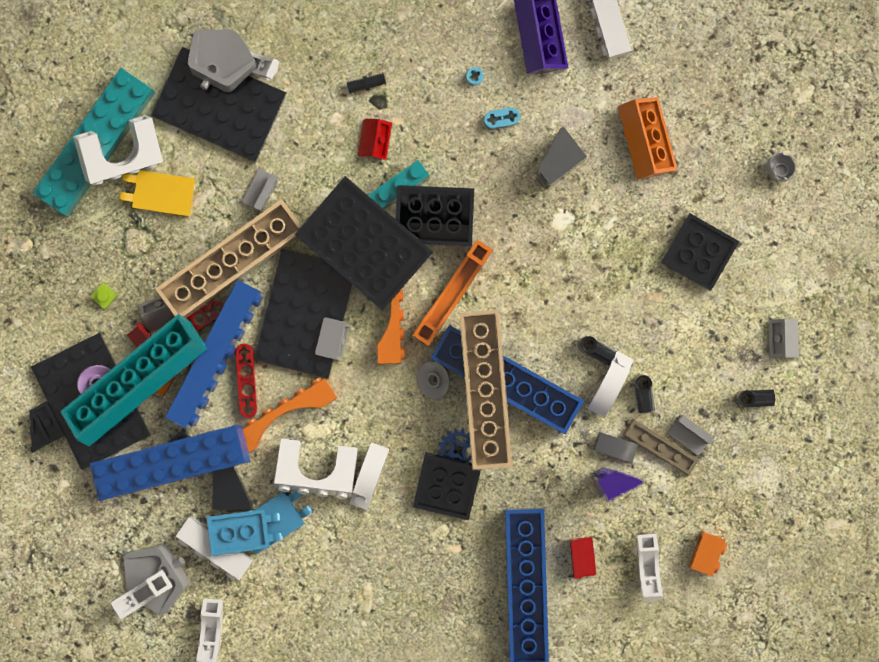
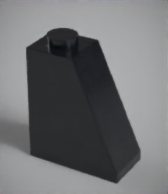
M236 466L213 472L212 510L253 509V503Z

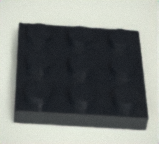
M689 213L662 259L661 264L708 291H712L740 241Z
M425 452L413 508L469 520L481 469L473 470L471 462Z

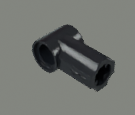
M592 336L582 337L578 341V349L582 353H586L608 366L613 361L617 352L597 341ZM586 339L592 343L590 350H586L583 347V342Z
M643 374L636 375L632 384L635 389L638 413L655 411L652 380ZM641 378H645L647 385L641 389L638 387V381Z
M774 389L739 391L734 399L736 405L740 408L775 406L776 401ZM743 394H746L749 397V402L747 404H744L741 401V397Z

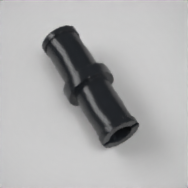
M384 72L370 77L366 75L362 79L347 82L349 94L362 90L369 91L370 88L386 85Z

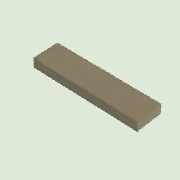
M635 419L631 421L623 434L688 476L699 461V459Z

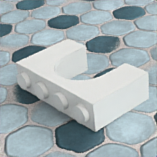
M144 115L128 120L133 137V149L125 160L118 163H110L105 160L98 136L93 131L73 136L85 181L92 185H98L103 183L105 179H118L122 177L121 174H134L139 172L141 168H154L158 166L157 163L163 162L152 118Z
M281 439L274 481L275 488L281 492L294 490L304 495L310 492L317 493L316 495L321 497L335 495L339 499L352 498L358 448L338 446L336 466L332 474L322 480H311L303 476L298 469L301 449L300 441Z

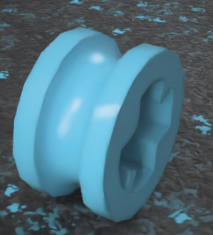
M478 67L470 68L467 72V82L473 86L482 83L483 71ZM472 72H475V74L478 72L480 74L478 76V81H474L475 79H473L472 81L470 79L472 77Z

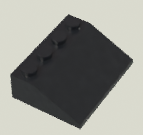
M397 185L396 220L424 244L472 246L475 188Z

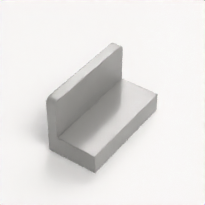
M258 169L242 202L263 212L279 181V177Z
M161 296L139 304L141 317L149 332L162 328L175 317Z
M325 317L315 354L342 361L351 324Z
M797 319L769 320L770 358L799 357Z
M680 415L668 431L670 436L696 455H700L706 445L710 444L714 437L684 415Z

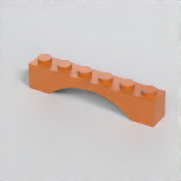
M476 240L437 301L412 335L428 347L430 346L492 254L493 250Z
M400 290L391 301L389 325L383 338L377 344L378 364H401V359H405V348H401V340H404V329H400V321H404V312L400 310L399 303L403 302V290Z
M319 377L310 383L312 386L307 390L303 387L295 392V397L291 400L285 398L278 403L279 407L275 410L269 408L261 413L262 418L257 421L253 418L245 423L247 427L243 429L248 452L251 453L257 449L265 430L281 415L299 408H323L336 400L338 397L327 379L324 378L322 380Z

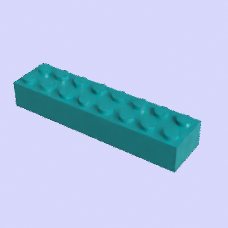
M120 68L73 136L90 131L96 133L103 157L108 162L130 130L128 120L141 115L155 95V91L123 68ZM73 136L33 191L34 195L67 217L70 216L91 186L90 183L85 181Z
M177 314L60 412L76 440L90 446L208 348L192 323L182 315Z

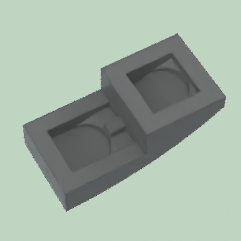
M599 432L593 450L633 463L638 444Z

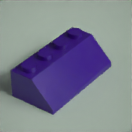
M514 0L527 74H542L568 69L557 0Z
M604 467L594 471L595 475L591 477L600 496L607 501L644 484L641 479Z

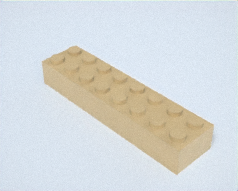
M281 199L158 286L156 291L174 316L180 314L187 318L235 284L237 280L242 279L298 239L295 233L301 228V225Z
M499 310L460 313L472 468L476 470L512 467Z

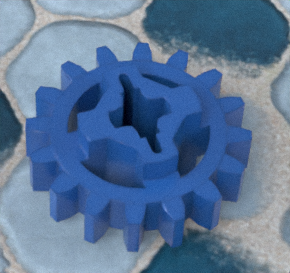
M454 428V433L448 430L447 437L441 436L444 442L438 443V446L442 447V449L438 450V454H443V456L450 458L457 457L467 462L472 461L471 453L469 457L466 454V449L471 446L470 432L466 434L464 433V428L460 432L457 431V428ZM456 436H461L466 439L464 441L458 440ZM450 441L451 449L446 452V444ZM455 444L463 446L462 454L459 451H454Z

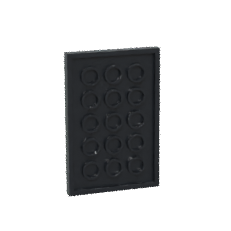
M182 47L151 116L253 162H257L287 92L250 76H247L231 92H224L211 84L207 90H204L200 87L203 80L194 76L189 68L188 58L190 50Z
M347 176L342 178L295 233V236L381 310L386 308L433 253L429 247Z
M282 249L254 360L329 379L334 359L316 355L315 351L323 319L326 317L339 321L344 320L352 284L323 259Z
M97 333L31 366L57 421L65 433L64 436L81 470L89 467L90 463L101 461L151 436L138 407H136L92 445L87 446L76 440L60 412L81 395L77 387L79 375L85 369L96 365L105 366L109 369L116 366L101 333Z

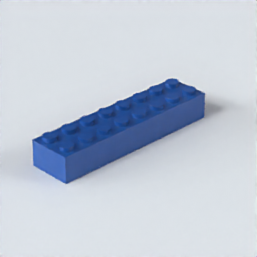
M237 280L204 343L208 349L196 358L165 418L184 428H191L197 425L201 417L198 415L200 410L206 408L209 402L207 398L209 393L215 391L218 385L216 381L218 376L223 375L225 372L227 359L232 358L234 355L236 342L241 341L245 334L243 329L246 323L250 324L254 317L252 311L255 306L259 307L262 302L261 291Z
M449 325L430 359L465 378L461 331ZM503 355L507 402L566 435L584 400Z
M234 425L90 463L98 500L102 501L251 462L242 425Z
M544 508L505 509L509 662H549Z

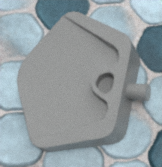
M227 29L198 30L193 35L188 65L192 74L203 80L200 85L202 89L207 90L211 84L224 92H231L255 69V59L241 36L235 31Z
M164 544L127 553L124 557L127 591L129 592L163 570L173 587L144 606L160 615L167 613L189 585V579L181 567L185 563L182 557L176 559L169 547Z

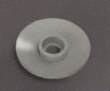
M429 361L419 368L417 383L419 389L426 397L439 399L444 397L450 388V376L443 365L435 361Z

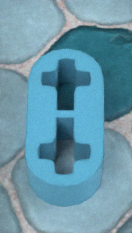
M515 108L490 111L485 115L484 123L489 129L514 126L520 120V113ZM509 112L517 116L513 122L510 119H503V117L509 116ZM491 115H494V118H501V120L495 122V125L487 121Z

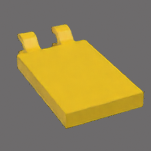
M142 170L137 175L123 174L122 181L136 184L135 193L120 192L119 200L133 202L132 208L190 217L195 178Z

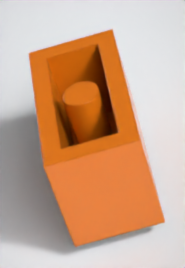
M701 531L688 567L713 576L719 570L720 562L718 560L720 555H724L726 551V540Z

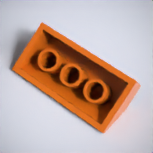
M659 98L634 99L619 105V116L624 128V135L628 143L637 180L677 171Z

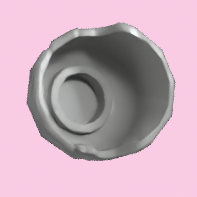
M779 151L773 154L768 161L767 171L774 180L786 182L795 175L796 163L791 155Z

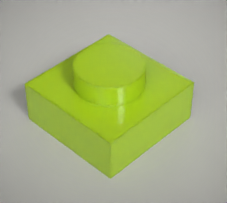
M102 283L90 297L106 310L118 295L105 283Z

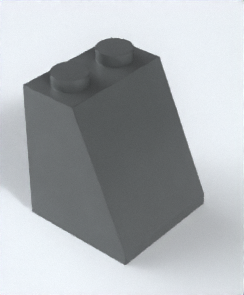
M564 126L560 128L536 174L538 183L542 187L546 186L547 189L581 165L587 158Z

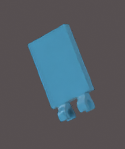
M295 491L287 496L286 492H282L255 509H265L266 515L279 513L280 521L267 523L268 534L281 532L283 538L305 524L302 519L313 512L310 505L297 512L292 504L293 501L303 496V494ZM277 541L269 542V545L271 546ZM264 549L253 550L256 555Z
M265 509L207 517L211 556L270 548L269 542L282 541L281 532L268 534L267 523L280 521L279 513L266 515Z

